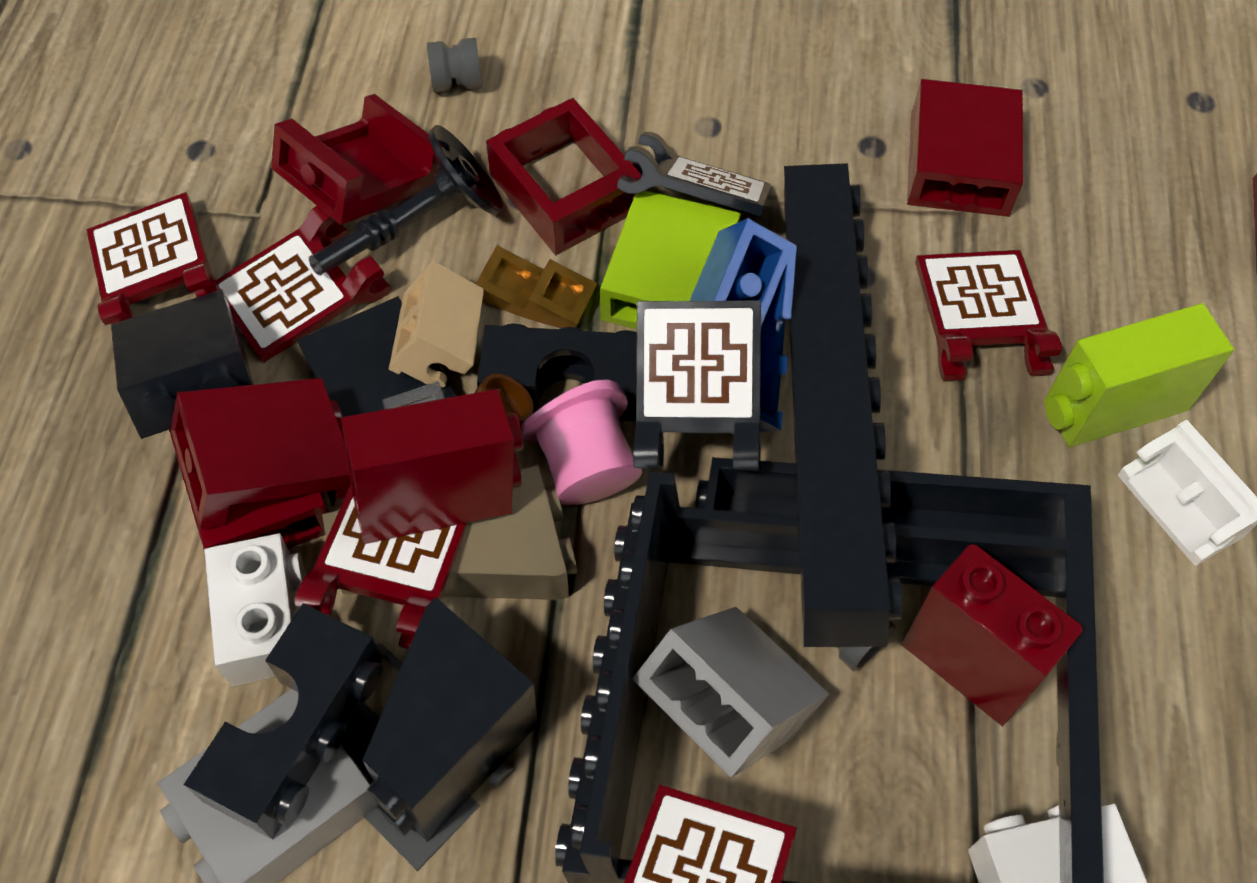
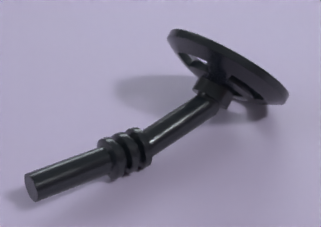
M435 125L429 130V138L434 156L441 168L435 174L436 181L389 212L381 209L375 215H371L366 220L358 222L354 232L311 255L308 259L313 271L321 276L366 249L375 251L380 248V245L383 246L389 243L390 240L392 241L399 237L400 229L448 198L456 200L462 195L479 209L492 215H497L503 210L501 197L488 174L462 142L444 127Z

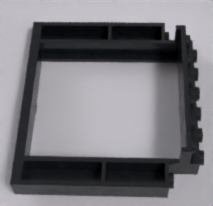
M712 457L709 480H699L696 508L680 507L674 473L649 472L645 496L636 495L634 503H631L627 526H618L614 546L615 561L620 562L617 579H608L604 594V614L610 617L606 636H597L593 651L594 674H599L595 695H586L581 713V732L583 735H588L583 758L575 757L573 759L569 775L568 793L570 799H575L571 824L563 823L560 826L556 842V866L563 867L562 873L568 883H624L632 860L620 859L642 720L645 717L648 694L632 678L655 648L669 562L800 574L795 463L761 461V468L759 470L733 469V459ZM877 469V471H889L891 504L890 510H881L882 523H894L896 532L895 563H886L888 578H900V582L904 584L933 586L969 545L974 544L1041 595L1056 597V606L1081 624L1083 628L1082 633L1057 663L1058 731L1056 762L1059 779L1060 883H1104L1091 485ZM783 880L782 883H799V882H791V881H784V880Z

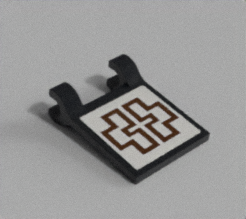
M643 132L639 137L638 144L651 147L654 150L655 158L648 150L639 146H631L626 150L624 159L633 161V166L642 176L640 178H632L622 174L617 187L623 192L635 194L653 186H662L758 216L762 214L771 183L677 156L670 150L665 140L653 132Z
M637 301L636 431L633 451L634 468L664 467L663 433L684 432L732 433L734 435L733 469L759 470L761 468V301Z

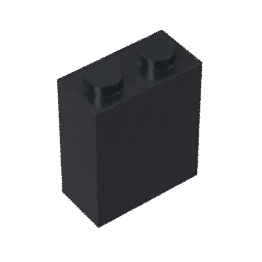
M222 289L111 324L117 391L141 439L171 429L177 392L254 385L243 341Z

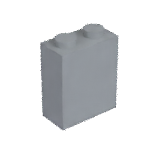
M736 606L670 629L632 678L730 778L790 741L829 695L822 686Z
M290 689L237 728L253 734L268 733L280 728L293 715L298 702V692ZM342 745L330 761L326 763L320 762L306 785L309 787V795L302 811L290 825L285 826L282 824L273 840L203 803L183 785L206 749L157 783L169 801V804L160 810L165 822L181 843L184 844L192 838L204 857L194 865L203 883H278L362 820L366 814L378 805L366 790L370 785Z

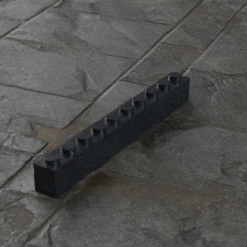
M848 163L784 166L786 240L797 245L789 328L803 647H887L889 620L901 619L900 578H888L886 563H895L896 532L894 523H882L881 510H890L891 485L889 471H877L876 460H885L884 422L873 423L872 413H880L881 388L879 377H868V369L876 368L875 334H864V328H871L872 300L870 293L860 294V289H867L868 261L867 255H857V252H863L864 222L863 219H853V217L860 216V185H850Z

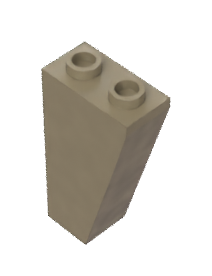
M539 465L520 469L522 485L521 487L513 488L512 514L468 522L441 597L559 600L569 597L567 575L577 573L574 552L569 537L558 540L554 522L563 520L560 500L557 497L554 485L544 487ZM339 510L322 514L326 539ZM341 589L343 594H357Z

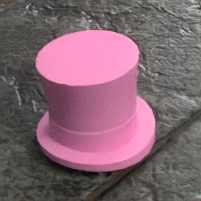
M607 379L595 380L579 385L541 407L520 426L523 439L539 442L547 458L557 497L562 505H582L604 499L624 490L641 477L642 470L641 468H634L633 453L624 437L619 420L627 408L628 401L623 387L615 381Z

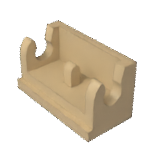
M432 260L404 292L389 370L400 374L402 371L433 387H445L447 376L441 371L433 370L429 366L430 364L441 363L450 370L465 374L474 363L484 289Z

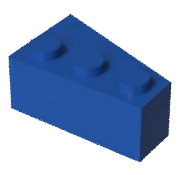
M747 218L718 232L690 301H761L760 432L781 431L783 412L778 411L781 375H786L788 356H783L785 320L791 319L797 245Z

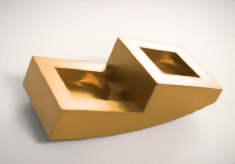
M496 245L475 284L484 289L482 301L526 319L564 328L577 326L598 283L551 259L548 260L543 269Z

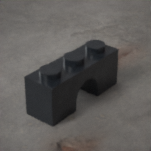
M507 324L504 326L485 325L477 386L491 374H503L512 377L529 392L533 400L534 413L539 410L540 397L543 391L556 381L571 379L585 384L595 380L607 379L615 381L623 387L628 401L627 408L619 420L636 422L637 332L629 330L616 333L584 331L576 327H564L561 329L529 328L521 324Z
M302 603L265 660L281 684L298 692V702L293 715L280 728L263 734L248 733L225 721L183 784L203 803L272 840L282 824L285 826L290 825L302 811L309 795L307 783L320 762L326 763L330 761L337 753L346 735L347 726L344 724L358 700L365 702L372 695L383 671L381 665L383 659L372 636Z

